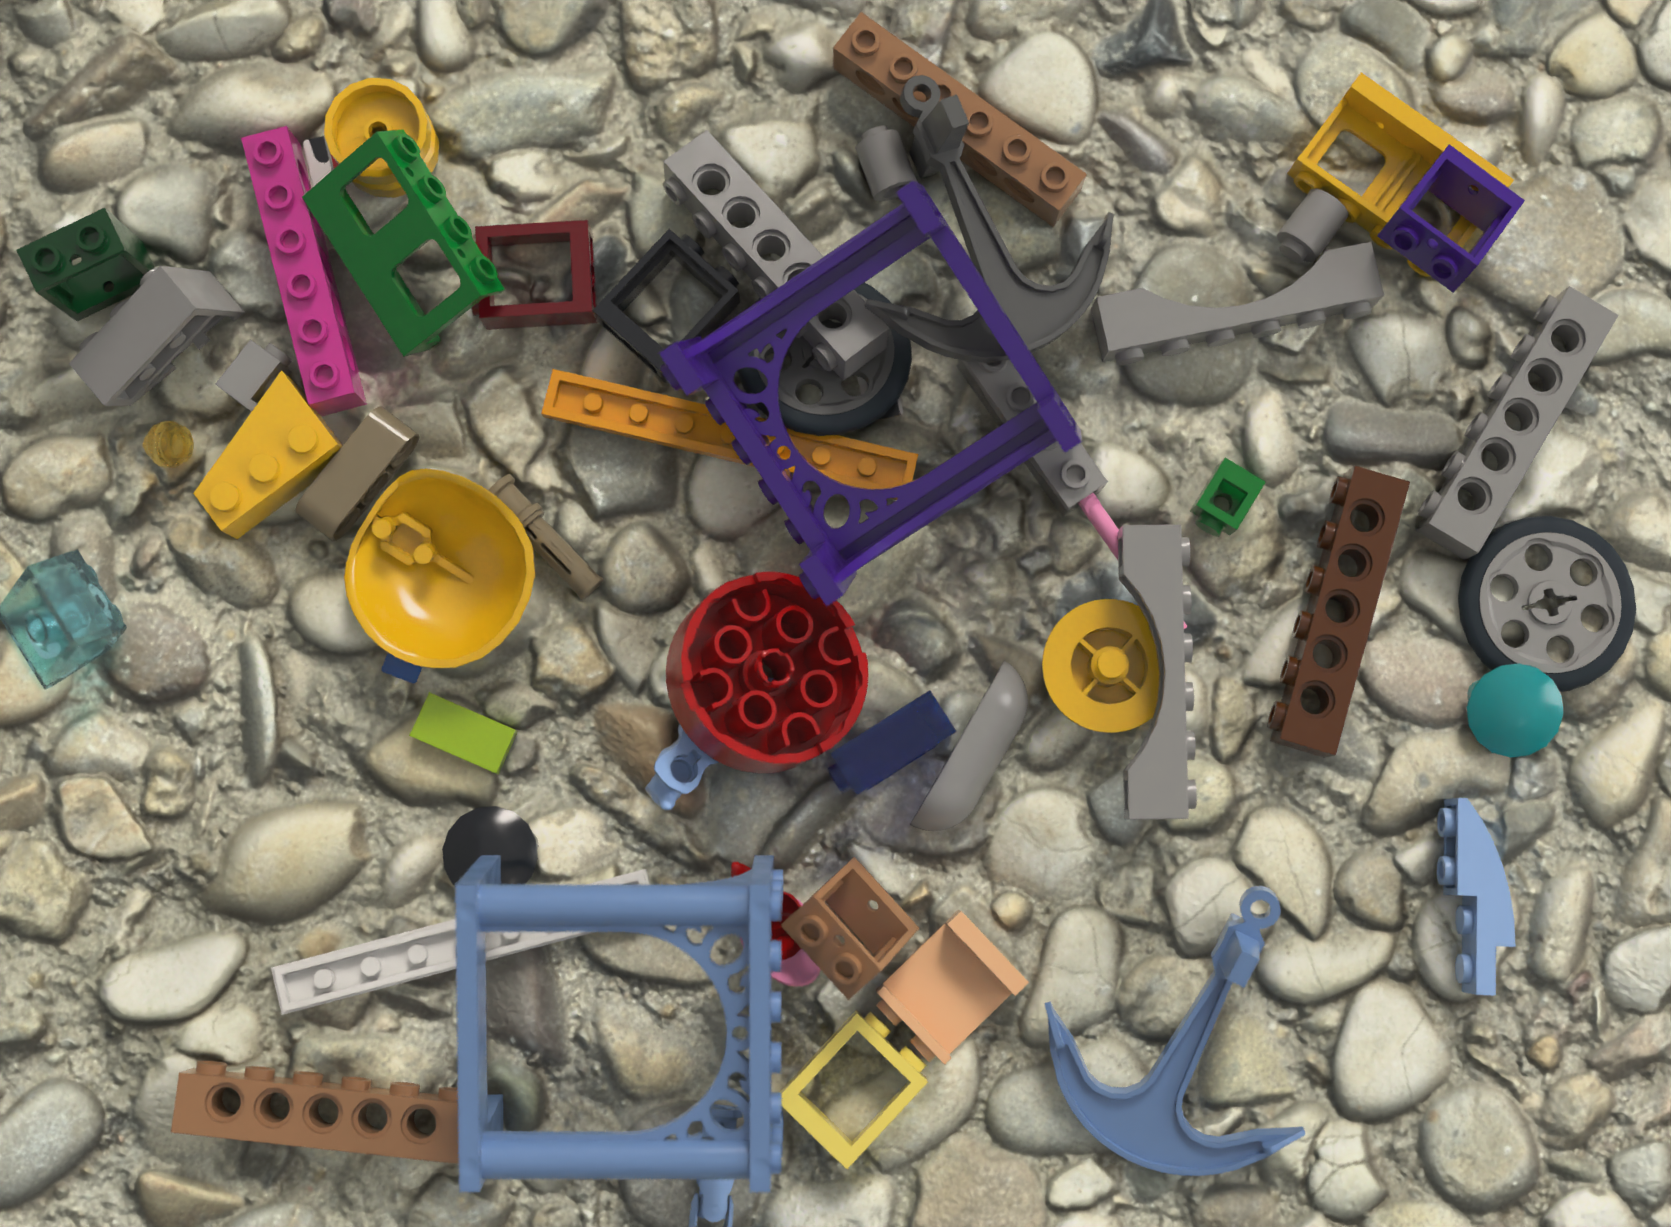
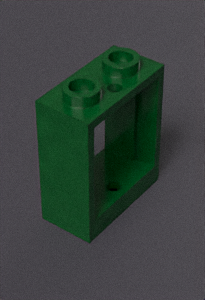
M105 207L16 250L36 293L77 322L132 296L141 287L140 281L142 277L155 268L143 242ZM81 257V262L73 266L72 261ZM108 283L114 284V289L111 292L105 291V286Z

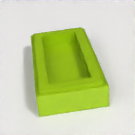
M429 692L409 736L499 774L518 731Z

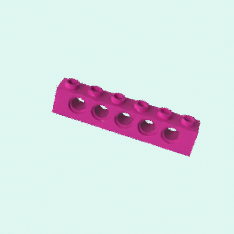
M287 126L242 137L241 140L308 405L321 416L367 405L323 230L302 198L312 187L301 144Z

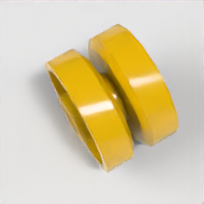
M367 78L352 83L334 98L325 115L324 136L329 151L338 164L345 160L375 132L402 129L417 143L420 149V156L431 174L438 162L439 140L432 121L421 101L408 87L386 78ZM382 158L377 159L352 181L358 189L375 197L396 198L406 194L386 161Z

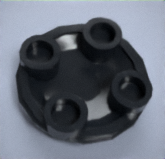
M498 806L479 807L460 816L448 830L442 848L444 869L452 885L455 886L481 855H501V884H526L531 879L538 860V839L532 832L529 824L514 811Z

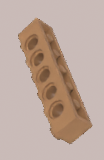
M859 13L833 47V69L914 127L918 118L906 113L900 102L901 91L910 78L924 75L933 79L939 86L940 100L957 94L969 121L962 139L964 148L960 160L1052 227L1056 225L1081 192L1087 176L1084 171L864 13ZM919 91L913 92L915 99L918 101H927L924 93Z
M197 1061L196 1068L179 1072L171 1133L459 1164L458 1088L440 1087L438 1094L419 1092L420 1085L409 1082H391L390 1089L371 1087L372 1079L342 1077L341 1084L323 1082L324 1074L307 1071H296L293 1074V1078L274 1077V1068L262 1066H246L245 1073L226 1071L227 1063L216 1061ZM227 1087L236 1090L240 1096L241 1104L236 1113L226 1109L223 1104L222 1096ZM274 1093L284 1095L289 1102L290 1108L286 1118L278 1117L271 1109L270 1101ZM322 1098L331 1099L337 1105L338 1118L335 1123H328L320 1117L318 1106ZM370 1103L379 1104L385 1109L387 1123L384 1128H375L368 1122L366 1111ZM418 1109H427L435 1116L436 1128L433 1133H423L416 1127L414 1117Z

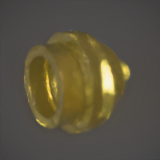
M162 421L150 428L144 438L143 448L148 457L158 466L175 468L190 459L194 449V442L191 432L185 426L179 425L175 421Z

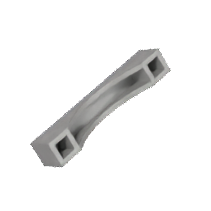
M1372 242L1325 251L1314 266L1292 285L1268 298L1245 305L1221 308L1189 306L1162 298L1144 288L1096 297L1091 307V313L1102 362L1116 360L1117 365H1128L1143 360L1146 353L1161 351L1162 356L1184 353L1190 349V344L1207 341L1208 347H1217L1235 341V335L1252 332L1254 338H1261L1280 332V326L1297 323L1299 329H1305L1325 323L1326 317L1343 314L1345 320L1363 317L1372 312L1371 308L1384 296V291Z
M1122 525L1118 531L1119 581L1134 597L1148 622L1156 646L1159 668L1158 699L1150 729L1137 754L1123 770L1124 820L1189 819V809H1196L1195 780H1188L1187 760L1195 759L1194 731L1186 730V711H1193L1194 687L1192 682H1185V663L1192 662L1193 641L1191 634H1184V614L1191 613L1192 596L1190 585H1183L1182 566H1189L1190 540L1189 537L1181 536V525Z

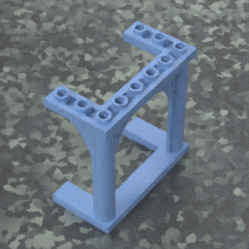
M481 855L455 885L459 1192H480L486 1179H750V1192H770L772 1174H781L784 1137V1111H781V1092H772V1073H781V1042H772V1023H781V991H771V972H781V941H771L772 921H781L784 888L783 870H774V855H754L752 869L746 873L721 880L691 884H501V855ZM665 926H676L673 931ZM702 926H713L705 934L702 943H693L688 937L687 929H693L702 933ZM485 932H632L662 939L687 953L700 965L713 982L723 1005L726 1019L727 1039L725 1054L720 1070L710 1088L688 1111L665 1124L650 1129L625 1132H504L503 1094H487ZM728 934L739 936L744 944L740 956L726 965H718L713 962L710 951L714 943L722 936ZM749 964V970L742 975L740 980V987L745 986V989L741 992H733L728 985L729 976L739 973ZM749 1005V1016L738 1014ZM737 1026H742L747 1030V1035L744 1038H736L733 1035V1029ZM749 1049V1059L740 1051ZM738 1072L744 1075L745 1078H740V1086L749 1095V1100L741 1092L729 1087L728 1078L731 1074ZM717 1100H727L735 1104L743 1114V1125L737 1129H728L721 1126L712 1115V1104ZM694 1121H702L704 1129L713 1138H703V1131L690 1135L688 1134V1127ZM672 1134L676 1136V1138H666Z

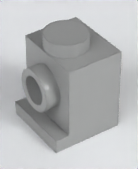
M250 339L216 382V385L252 412L281 370L290 376L292 372L287 367L292 362V359L271 343L263 349Z

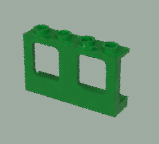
M403 129L375 132L302 196L403 357L430 350L441 341L438 335L484 297L501 294L505 291L497 277L498 274L494 264L482 254L472 238L469 225L462 217L458 216L446 197V190L443 184L431 174L420 156V149L417 143ZM382 158L386 161L407 194L408 205L374 234L345 188L377 159ZM433 239L438 243L459 276L460 286L454 293L425 315L396 268L429 240Z

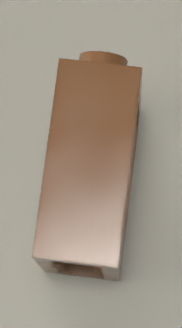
M855 857L781 924L784 930L848 1000L877 976L919 929L914 921ZM870 900L877 902L878 909H873L870 906ZM824 901H826L827 904L837 913V915H838V916L846 923V925L856 934V936L865 944V946L873 953V955H871V954L869 953V951L859 942V940H858V939L850 932V930L840 921V919L830 910V908L824 903ZM836 935H841L844 938L845 943L842 944L841 941L836 937Z

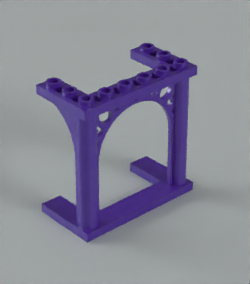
M914 180L896 191L903 202L901 205L703 339L699 336L677 341L659 353L665 364L660 366L661 371L674 390L679 391L683 389L687 396L701 390L706 392L709 399L705 401V405L709 413L719 425L727 424L736 438L731 441L735 452L745 465L753 463L761 475L762 479L758 481V485L764 496L772 505L780 504L788 516V519L784 521L788 532L797 544L801 545L805 542L810 549V552L799 564L804 571L799 574V577L813 599L821 597L826 606L845 594L857 575L856 570L1056 441L1064 453L1082 442L1081 429L924 186ZM931 238L1037 402L914 481L882 489H867L843 484L831 479L812 466L801 455L787 433L779 404V380L783 361L795 337L812 318ZM787 329L783 338L777 336L781 331ZM768 344H771L774 350V358L769 363L760 357L749 355L756 348L759 353H762ZM745 367L760 370L765 374L768 385L760 393H746L740 390L734 382L736 372ZM764 403L769 411L768 419L766 421H758L756 417H759L760 414L756 410L748 408L746 404ZM766 435L775 436L776 439L770 442ZM780 446H787L790 449L791 455L788 459H782L779 456L778 449ZM795 466L794 474L792 475L788 468ZM807 481L816 482L821 489V495L817 498L814 507L811 504L812 494L810 490L807 489L806 492L803 490V486ZM835 494L845 496L850 507L847 522L839 528L829 526L824 516L825 505L828 499ZM888 498H898L893 503L888 504ZM864 499H869L877 505L878 509L866 511L865 514L869 518L860 523V502Z

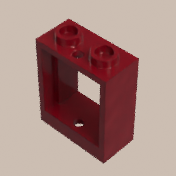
M588 220L475 226V243L482 254L492 263V246L570 242L573 301L495 306L494 295L484 297L471 310L473 316H479L486 330L597 323L593 313V309L597 306L593 232Z

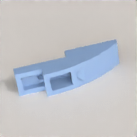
M1444 799V808L1439 809L1437 817L1439 836L1444 837V856H1440L1437 862L1438 883L1443 885V895L1462 896V905L1457 907L1455 918L1457 932L1462 934V954L1457 955L1455 962L1456 979L1458 983H1462V992L1474 995L1496 996V946L1516 947L1513 908L1505 871L1495 844L1483 820L1469 799Z

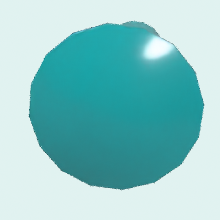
M1520 663L1501 665L1484 674L1480 680L1473 682L1467 692L1468 726L1476 740L1492 753L1510 758L1528 756L1546 747L1559 731L1564 714L1562 695L1554 681L1534 666Z

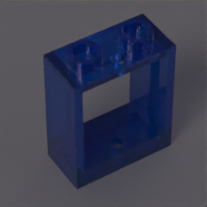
M929 690L830 753L833 765L828 767L827 771L842 795L851 790L854 797L857 798L951 738L957 731Z

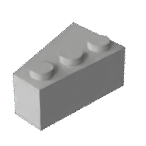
M169 266L153 268L142 277L140 281L141 287L129 299L122 301L112 309L109 315L111 319L100 331L91 334L83 340L79 347L81 351L69 364L104 406H131L176 369L171 361L194 343L200 350L211 341L205 333L226 316H229L234 322L245 313L210 271Z

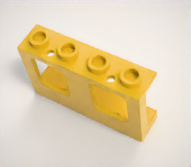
M1362 72L1287 173L1294 179L1295 185L1302 192L1308 194L1311 189H1320L1337 198L1348 211V218L1345 221L1349 223L1355 222L1370 232V238L1377 245L1387 250L1394 248L1377 237V235L1449 144L1509 188L1514 181L1513 178ZM1344 131H1348L1382 154L1385 159L1383 168L1362 196L1317 165L1336 137ZM1471 185L1473 190L1479 191L1475 185ZM1460 215L1459 220L1447 237L1462 248L1477 227ZM1410 260L1407 261L1408 265L1415 272H1417L1420 275L1430 277V275H1428L1426 272H1424Z

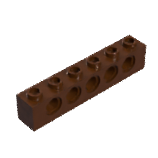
M1354 466L1344 473L1343 477L1337 476L1329 498V503L1335 504L1331 522L1325 521L1323 523L1317 541V547L1323 549L1318 566L1313 565L1311 567L1305 584V592L1310 594L1306 611L1300 610L1293 627L1292 637L1298 639L1293 657L1288 655L1285 659L1280 674V683L1286 684L1281 702H1274L1268 717L1267 728L1273 730L1270 742L1323 758L1336 756L1410 481L1359 466ZM1352 510L1361 511L1367 516L1369 520L1367 532L1358 531L1353 527L1350 520ZM1340 555H1348L1354 559L1357 565L1355 577H1348L1340 571L1338 567ZM1328 599L1337 600L1344 607L1345 616L1341 623L1334 622L1328 617L1325 609ZM1316 644H1323L1330 649L1333 659L1329 668L1320 667L1315 662L1313 650ZM1305 689L1313 690L1319 696L1320 708L1316 714L1306 712L1301 705L1300 697Z

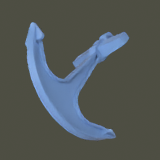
M1253 886L1242 894L1239 902L1242 917L1234 913L1230 914L1217 939V944L1211 952L1214 971L1150 1072L1139 1083L1128 1087H1110L1099 1082L1088 1071L1074 1037L1054 1010L1051 1001L1045 1003L1048 1015L1050 1052L1057 1082L1065 1100L1082 1125L1099 1142L1126 1160L1162 1173L1183 1176L1215 1175L1234 1171L1265 1159L1288 1144L1305 1136L1304 1127L1257 1128L1223 1136L1206 1135L1194 1129L1186 1120L1182 1111L1183 1096L1232 983L1245 988L1259 961V953L1265 945L1260 929L1274 925L1279 919L1281 912L1279 900L1276 894L1267 887ZM1257 900H1263L1269 904V907L1265 913L1255 914L1251 911V905Z

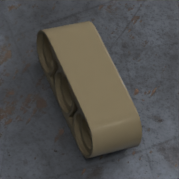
M379 406L375 408L361 422L305 491L296 505V513L330 540H339L351 529L410 456L419 441V434L384 407Z

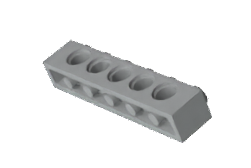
M708 130L663 161L665 177L663 188L668 197L677 206L683 204L692 213L693 222L703 236L708 239L713 237L721 245L722 253L733 269L736 271L742 269L750 277L752 286L760 299L824 257ZM707 189H717L721 191L719 194L716 195H706L702 193ZM737 221H746L751 225L746 228H737L731 224ZM773 253L781 258L776 261H766L761 257L765 254ZM855 290L812 318L796 336L797 338L803 336L813 347L812 351L818 363L829 372L834 370L843 381L886 349L889 327L878 316L865 308L866 302ZM827 319H835L841 322L842 326L832 329L823 326L821 322Z
M1570 286L1556 297L1547 296L1534 316V319L1539 324L1532 336L1525 334L1511 354V358L1516 363L1510 373L1507 375L1503 372L1491 387L1488 397L1493 399L1488 410L1485 414L1479 412L1468 426L1464 436L1470 440L1463 452L1456 451L1443 468L1441 475L1447 479L1440 491L1437 493L1433 490L1421 505L1418 515L1423 517L1416 529L1417 532L1464 560L1479 553L1619 316L1618 314ZM1552 334L1560 336L1565 341L1566 352H1561L1553 346L1551 341ZM1528 373H1534L1541 378L1543 392L1531 387L1528 381ZM1506 411L1514 413L1519 418L1521 424L1520 431H1515L1506 424ZM1482 450H1487L1494 454L1498 463L1496 471L1485 467L1481 460ZM1459 489L1466 490L1473 496L1474 508L1472 511L1460 505L1458 501Z

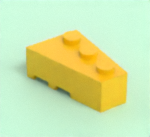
M281 370L193 494L222 532L235 539H239L309 487L343 445L320 414L308 405L307 397L298 385Z

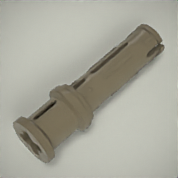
M511 474L502 477L488 491L497 496L517 516L528 535L533 549L578 594L581 600L586 599L602 584L604 579L542 518L544 516L543 507L539 503L532 504L514 485V477Z

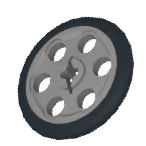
M1554 516L1525 517L1505 524L1488 536L1478 554L1469 558L1461 576L1458 593L1460 622L1469 645L1481 662L1490 670L1501 665L1517 663L1531 665L1549 676L1554 681L1559 692L1570 691L1588 685L1608 672L1624 653L1633 633L1636 616L1635 592L1625 563L1612 545L1599 534L1573 520ZM1531 545L1541 547L1548 556V563L1542 571L1531 569L1525 561V552ZM1574 561H1584L1591 567L1593 577L1589 585L1581 586L1572 580L1570 568ZM1496 576H1504L1513 584V596L1506 602L1499 601L1491 593V582ZM1544 591H1546L1547 597L1551 599L1572 598V601L1558 604V607L1551 609V616H1549L1547 609H1539L1538 607L1528 610L1522 609L1523 606L1535 604L1538 600L1543 599ZM1587 606L1599 609L1603 615V625L1597 632H1591L1582 625L1581 613ZM1506 622H1516L1524 630V641L1517 648L1508 646L1502 639L1501 630ZM1552 637L1564 639L1569 646V656L1563 663L1553 661L1547 654L1546 646Z

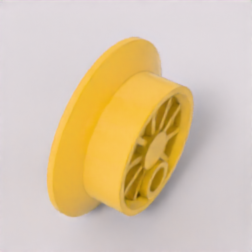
M1100 599L1079 605L1062 617L1052 629L1046 641L1042 657V673L1045 687L1056 707L1077 725L1103 733L1124 732L1139 727L1152 719L1158 699L1159 668L1156 646L1148 622L1140 607L1123 600Z

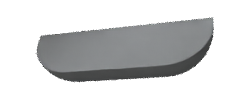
M1005 660L912 819L911 826L925 831H941L952 828L964 821L975 808L1022 726L1028 708L1026 686L1017 670Z

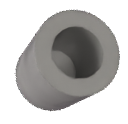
M877 126L865 131L861 135L862 141L856 145L855 149L875 201H888L898 198L899 196L896 191L913 180L917 182L899 131L888 130L887 126Z
M1311 189L1278 232L1277 238L1281 243L1279 246L1280 251L1288 259L1296 263H1302L1303 261L1314 262L1348 218L1347 209L1331 194L1320 189Z

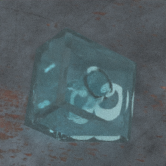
M78 549L28 565L0 604V619L44 690L53 687L109 651L127 629L120 610L111 603L98 582L96 572L85 562Z

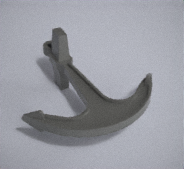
M924 75L914 76L907 81L902 89L900 102L906 113L918 118L912 131L915 138L909 153L919 177L923 179L940 171L971 261L1030 352L1037 351L1066 332L1087 310L1096 296L1102 283L1110 254L1114 214L1111 212L1106 214L1101 226L1084 246L1069 278L1064 282L1049 286L1037 284L1027 279L1013 261L960 160L964 148L962 139L969 121L957 94L940 100V89L933 79ZM919 91L924 93L927 101H918L915 99L913 92ZM867 299L864 305L865 308L878 316L896 332L934 353L973 362L1010 360L978 310L973 315L962 320H946L913 307Z

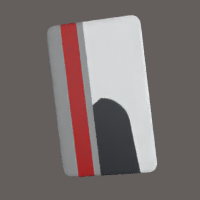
M325 136L308 139L303 142L313 187L339 165L329 151Z

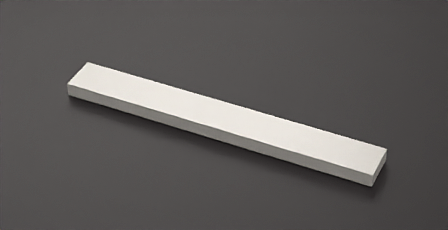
M647 869L590 884H650ZM456 919L272 967L271 971L281 1014L292 1013L456 969ZM485 932L486 961L594 932Z

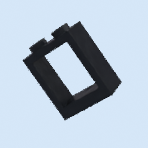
M670 229L593 309L597 322L665 383L667 380L660 368L665 362L659 354L664 349L623 313L664 267L674 258L719 298L717 303L682 340L699 336L702 339L714 332L741 303L739 290L736 288L739 285L737 279L722 265H718L714 269L702 258L705 252L691 237L684 234L679 238Z

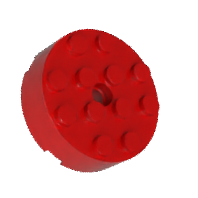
M767 571L755 572L753 575L737 578L722 584L686 615L676 630L669 647L666 662V685L671 707L682 729L691 741L711 758L733 769L751 773H776L789 770L831 749L843 739L856 722L862 710L868 688L866 652L862 653L859 640L853 629V626H855L854 621L837 600L826 606L821 597L813 599L803 586L800 577L792 574ZM762 664L767 665L772 670L774 680L768 681Z

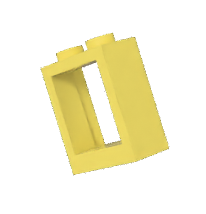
M856 1010L780 1091L782 1107L846 1169L856 1161L928 1083L927 1078L921 1073L927 1065L906 1045L898 1051L886 1039L891 1030L871 1011L863 1017ZM858 1031L909 1081L852 1141L801 1091Z

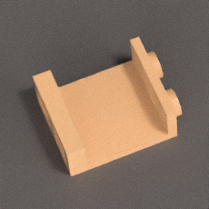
M958 910L876 989L877 994L882 998L876 1006L895 1026L902 1020L916 1034L910 1042L929 1062L937 1056L945 1065L951 1059L950 1053L1011 994L1016 996L1029 982L962 911Z

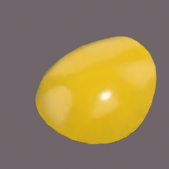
M418 469L400 475L383 492L372 507L351 544L345 566L344 581L346 596L353 614L365 633L379 647L396 658L417 666L457 668L486 656L499 646L516 627L531 597L535 578L533 546L522 523L513 511L497 496L465 477L442 470Z

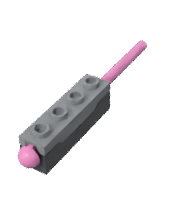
M958 360L957 368L998 426L1037 402L1010 360L997 362ZM1056 441L1025 461V465L1060 515L1064 517L1080 506L1118 560L1119 529L1096 497L1108 481L1080 443L1064 453Z

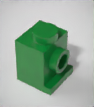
M1225 457L1212 472L1211 477L1190 510L1191 513L1198 516L1195 524L1213 536L1220 537L1222 532L1230 536L1238 529L1266 482ZM1222 496L1228 500V511H1223L1214 505L1215 497Z

